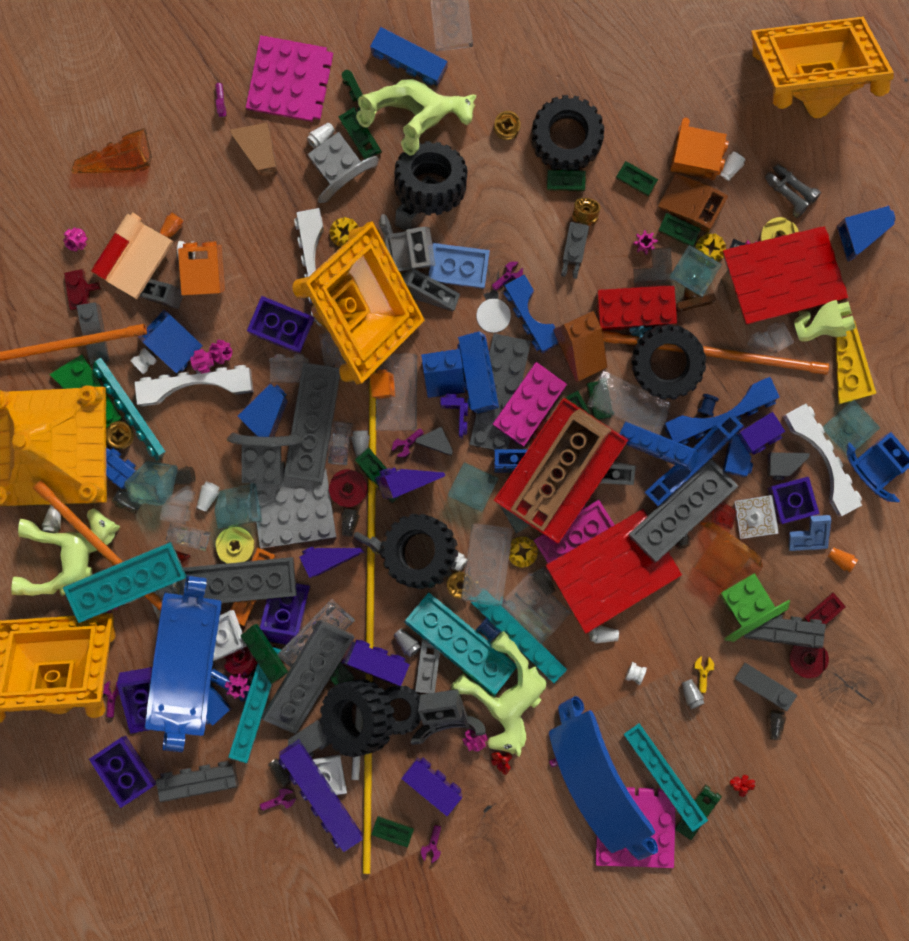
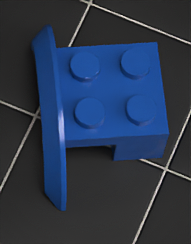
M890 432L881 437L857 458L855 454L856 449L849 442L847 444V458L861 480L882 499L888 502H900L895 494H891L883 488L896 476L903 474L909 468V452Z

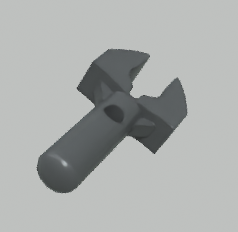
M359 532L354 533V539L369 546L373 553L381 555V552L384 551V547H381L382 543L372 536L370 539Z

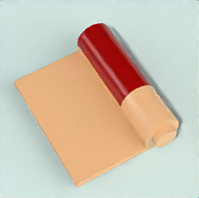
M132 212L131 215L126 214L92 267L91 272L138 299L174 241L140 222L142 218Z

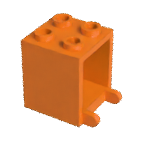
M685 117L682 119L678 129L670 172L715 180L716 176L720 175L724 168L725 159H722V157H724L728 148L727 134L689 127L690 120Z
M216 241L202 243V246H197V242H190L178 248L181 295L216 294L225 291L222 245H217ZM207 251L208 259H189L188 252Z

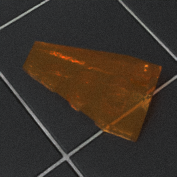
M145 128L122 136L123 140L112 144V142L106 144V147L99 152L94 150L74 160L71 169L72 173H124L146 170L150 167L152 154Z

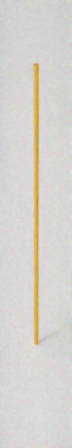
M369 383V448L376 455L377 399L372 397L371 383ZM368 478L367 537L371 539L372 536L375 537L376 486ZM367 546L366 642L370 644L369 648L373 649L375 553ZM365 673V679L373 682V676ZM372 753L364 755L363 874H370Z

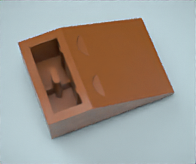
M675 174L658 207L708 233L725 204L728 195L709 185Z

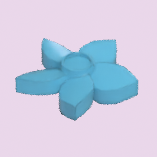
M642 325L629 329L632 336H639L640 338L646 331L652 330V327L645 328Z

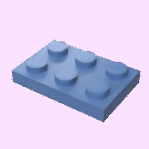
M433 243L436 266L430 267V278L443 284L485 289L490 250Z

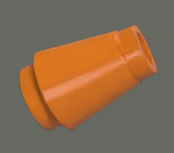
M171 212L170 215L166 216L160 234L170 239L183 227L182 223L184 220Z
M835 547L828 555L844 572H851L858 561L855 555Z

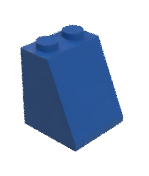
M890 206L846 217L837 225L847 262L852 261L895 224V214L893 210H890Z
M165 310L147 327V335L138 336L175 373L178 371L182 372L188 366L187 362L194 356V351L200 350L203 346Z
M460 349L421 354L428 398L445 396V394L466 393Z
M270 383L238 417L257 436L275 437L288 403L285 398L287 394L278 385L274 387Z

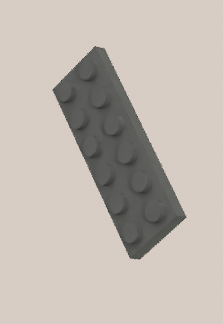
M493 334L489 355L499 408L476 413L470 441L471 446L494 451L495 449H508L510 437L494 427L492 423L523 380L531 341Z
M303 362L291 435H297L302 438L303 442L289 445L284 476L323 483L340 382V368Z
M710 459L630 532L628 536L654 563H657L738 488V485Z
M294 557L183 568L186 576L207 578L203 598L220 600L221 603L297 596ZM186 578L179 581L180 595L184 593Z
M320 619L263 713L262 719L296 734L355 638L354 635Z

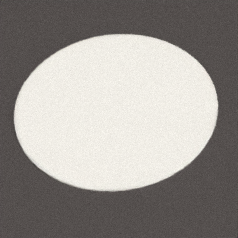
M488 299L477 310V321L488 332L502 331L510 322V309L499 299Z

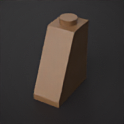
M268 123L230 130L233 139L259 175L269 176L274 174L273 172L278 171Z

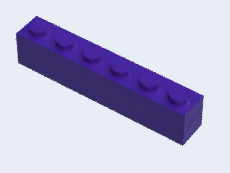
M298 739L279 752L280 759H278L283 769L287 768L291 773L289 778L294 785H299L301 796L305 801L309 800L312 805L310 807L311 811L316 817L319 816L323 821L321 825L326 833L330 832L332 834V842L336 848L340 847L345 852L362 841V832L301 741Z

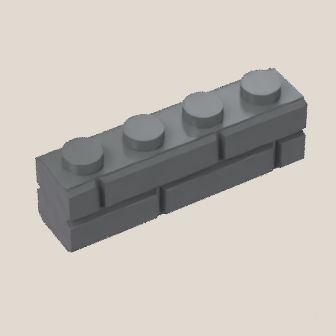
M778 615L744 635L745 639L823 649L826 624H822V621L817 619H810V622H804L800 617L791 616L789 620L782 619L783 615Z
M229 760L218 762L216 767H210V764L198 766L199 770L191 771V768L179 770L180 774L172 775V771L161 773V777L156 779L159 801L165 802L237 788L239 783L235 763L230 764Z

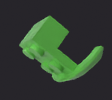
M755 573L723 591L719 596L741 626L740 629L725 637L724 640L734 642L760 625L787 611L790 600L775 607Z

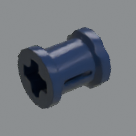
M703 393V401L697 412L713 417V410L719 398Z
M488 617L476 628V631H480L489 642L501 631L489 622Z

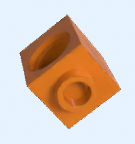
M383 369L376 370V374L370 375L373 398L396 397L394 374Z

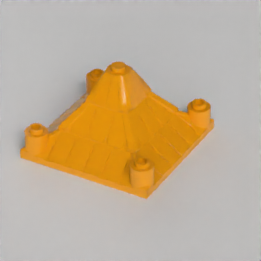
M864 16L751 30V39L753 41L752 56L762 61L773 86V104L780 109L790 106L794 96L804 103L810 116L822 118L833 110L843 97L864 87V84H870V92L878 97L884 96L890 91V82L894 78V72Z
M373 221L367 222L363 227L352 229L348 235L349 240L345 245L337 250L309 277L295 280L292 286L293 293L297 298L304 299L310 297L313 303L311 311L314 318L331 334L333 341L346 361L339 369L341 379L345 382L355 381L356 384H362L425 320Z
M87 385L82 388L9 392L0 390V506L51 505L33 489L40 480L64 504L107 503L106 387Z
M113 613L99 614L78 623L75 616L0 621V723L5 720L6 711L42 710L53 714H64L73 707H84L88 717L98 718L102 716L106 711L103 691L110 642L116 637L113 626Z

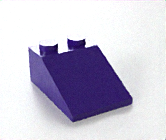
M393 467L380 471V475L375 477L383 499L398 497L445 477V473L408 469L396 470Z
M310 547L302 551L303 555L299 558L309 578H315L363 554L364 551L361 548L315 549Z
M296 583L297 596L267 599L260 629L269 642L298 647L310 586Z
M152 667L120 672L118 676L117 687L130 734L149 731L145 729Z

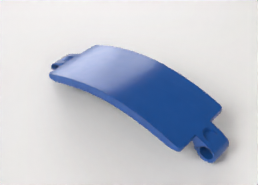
M187 575L183 595L170 593L163 595L152 665L145 729L164 732L162 749L164 751L183 753L185 734L202 736L205 731L212 665L221 612L220 600L203 598L207 578Z
M577 696L561 703L558 710L562 725L550 730L549 737L561 774L583 817L611 853L627 848L637 860H643L658 852V845L651 837L655 834V830L633 800L618 775L593 712L589 710L581 714L584 711V704Z

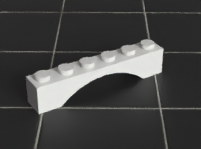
M319 208L297 212V218L294 219L296 230L300 229L301 234L298 237L299 247L303 248L304 255H301L303 267H307V273L304 274L305 277H309L316 271V248L324 231ZM314 319V322H317L318 326H322L316 319Z
M246 365L234 366L235 369L227 370L226 367L216 368V372L203 374L196 371L197 374L189 375V372L178 373L177 377L160 375L159 379L151 380V377L140 378V381L135 382L137 405L140 407L158 405L173 392L197 384L218 386L235 395L253 393L251 369L249 367L246 368Z
M804 404L785 414L783 418L791 433L808 441L824 459L830 477L829 502L836 515L841 517L862 506L860 502L862 498L858 491H854L852 488V480L848 474L844 473L842 461L839 457H835L832 443L825 439L823 435L825 433L824 429L814 419L815 413L811 406L808 407L807 404Z

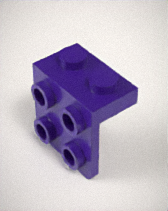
M445 394V397H441V409H460L459 439H463V435H467V422H464V416H468V403H464V398H457L456 394Z

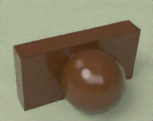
M689 285L684 290L685 301L676 304V311L679 313L713 304L716 300L715 294L702 296V290L699 286Z

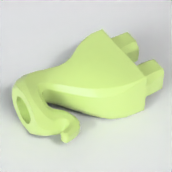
M837 300L822 306L807 328H805V325L811 317L809 311H799V317L794 320L798 338L802 342L810 341L820 335L844 337L847 336L846 331L856 328L853 316L842 319L843 316L852 314L849 302L838 304Z

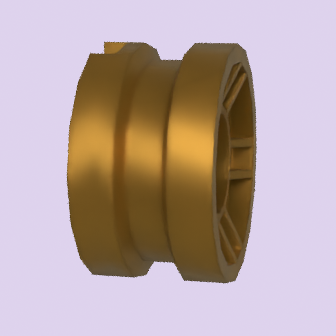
M504 111L497 115L494 123V132L498 138L511 140L518 135L521 122L517 114L512 111ZM505 123L510 124V127H508V129H505Z
M591 198L577 199L572 213L573 221L591 226L592 223L596 224L598 222V214L600 213V204Z
M113 422L106 429V440L114 448L126 449L134 440V431L124 422ZM118 432L124 434V436H121V438L119 439L116 437Z
M464 572L452 574L447 581L448 592L458 599L468 597L474 588L472 578ZM458 582L464 583V587L462 589L457 588Z

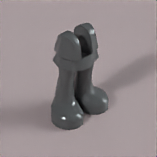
M776 164L773 169L782 180L779 181L778 178L769 172L765 179L770 187L772 186L775 191H778L792 203L794 207L793 216L798 219L808 206L818 199L822 192L817 188H809L795 178L792 172L787 171L788 168ZM788 183L793 188H795L804 197V199H802L791 189H789L786 186V184Z

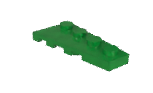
M82 354L49 374L64 389L82 388L87 385L103 387ZM106 393L107 429L111 423L122 420V417Z

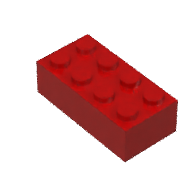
M675 285L601 289L596 293L598 321L602 330H629V328L642 325L645 328H654L659 325L671 324L676 326Z

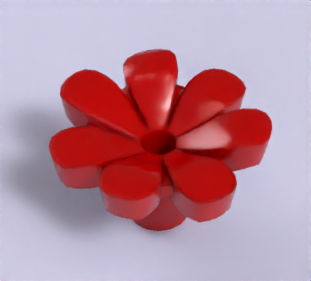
M499 752L491 753L493 758L491 760L492 765H498V771L507 775L511 769L508 762L512 759V755L508 752L503 756Z
M742 775V779L736 776L730 780V786L733 787V790L739 791L738 795L740 797H745L748 790H754L755 780H748V775Z

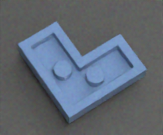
M830 515L810 516L809 531L790 532L789 551L828 549L831 528Z

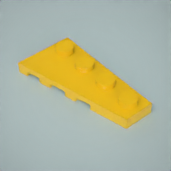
M857 326L852 330L846 331L847 336L835 337L838 405L877 394Z

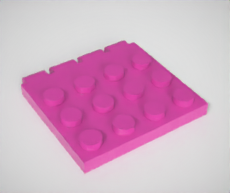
M260 35L246 110L313 122V119H321L323 106L317 104V102L324 103L327 88L320 86V84H328L330 69L324 68V66L331 67L334 53L328 52L327 47Z
M626 787L655 830V834L651 837L657 842L658 852L643 860H637L627 848L611 853L596 835V865L674 868L675 806L662 788H658L657 796H654V788H638V795H635V788Z

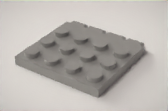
M327 469L324 472L323 483L284 476L281 484L251 483L260 549L337 537L331 496L329 494Z

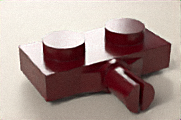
M83 269L64 273L69 307L72 311L77 310V305L90 303V291L101 290L99 282L88 284Z

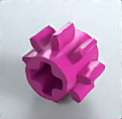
M74 227L72 230L68 229L64 233L65 238L63 241L69 250L77 252L79 249L83 250L87 245L85 242L88 238L83 230Z
M644 230L643 235L636 234L635 237L638 241H635L633 245L638 246L637 253L644 251V254L647 255L649 249L654 252L655 247L652 244L658 242V240H653L654 233L646 234V230ZM643 239H646V242H650L648 246L642 243Z
M218 339L217 344L211 343L209 348L213 361L219 364H224L225 360H230L233 351L230 343Z
M203 349L194 351V356L190 358L194 371L198 370L201 374L210 372V366L214 365L211 353Z
M238 674L236 677L230 675V682L225 683V687L229 688L227 695L231 694L234 696V699L239 696L244 698V691H249L250 687L245 685L248 678H242L241 674Z
M471 729L465 732L466 738L462 740L469 751L478 752L486 747L484 742L488 740L486 734L477 736L476 732Z

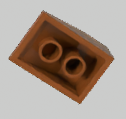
M594 311L553 329L576 382L608 368L602 328Z

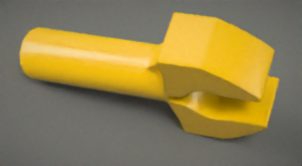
M700 656L694 662V669H698L700 672L699 691L706 693L707 675L710 670H714L715 664L708 657V664L703 669L701 665L702 656Z

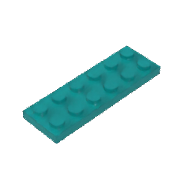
M168 542L63 587V590L78 623L183 580L186 578V574L172 543Z
M429 592L404 621L406 625L493 696L496 695L517 668L512 660L502 652L493 649L489 641Z

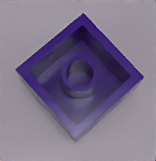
M771 412L737 433L747 451L755 455L766 448L764 444L768 443L771 445L783 438L781 434L785 430L775 414Z
M809 476L768 488L769 495H773L778 525L820 514Z

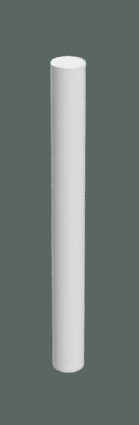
M357 706L355 727L361 733L363 718ZM361 756L353 757L351 780H359Z

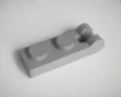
M423 638L415 692L435 693L440 652ZM427 648L435 649L434 655L426 654Z

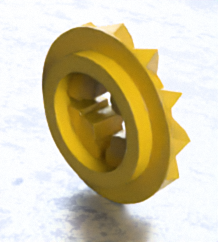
M343 217L336 219L331 224L329 233L334 244L342 247L349 240L346 234L341 238L342 233L338 228L345 229L348 226V232L354 228H359L353 219Z
M716 233L703 235L696 244L697 256L703 262L710 264L719 262L723 258L722 251L726 250V243ZM714 241V247L718 250H713L709 255V249L706 248V245L709 246Z
M527 537L515 538L510 542L507 549V556L510 562L517 567L530 566L535 562L538 555L536 544ZM519 544H521L523 549L530 548L526 553V560L522 555H514L519 551Z

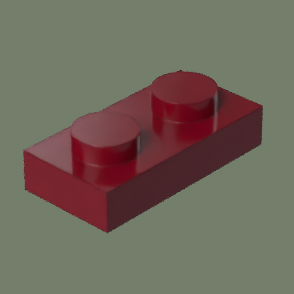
M831 592L803 618L806 622H810V619L821 620L822 624H827L846 606L834 592Z

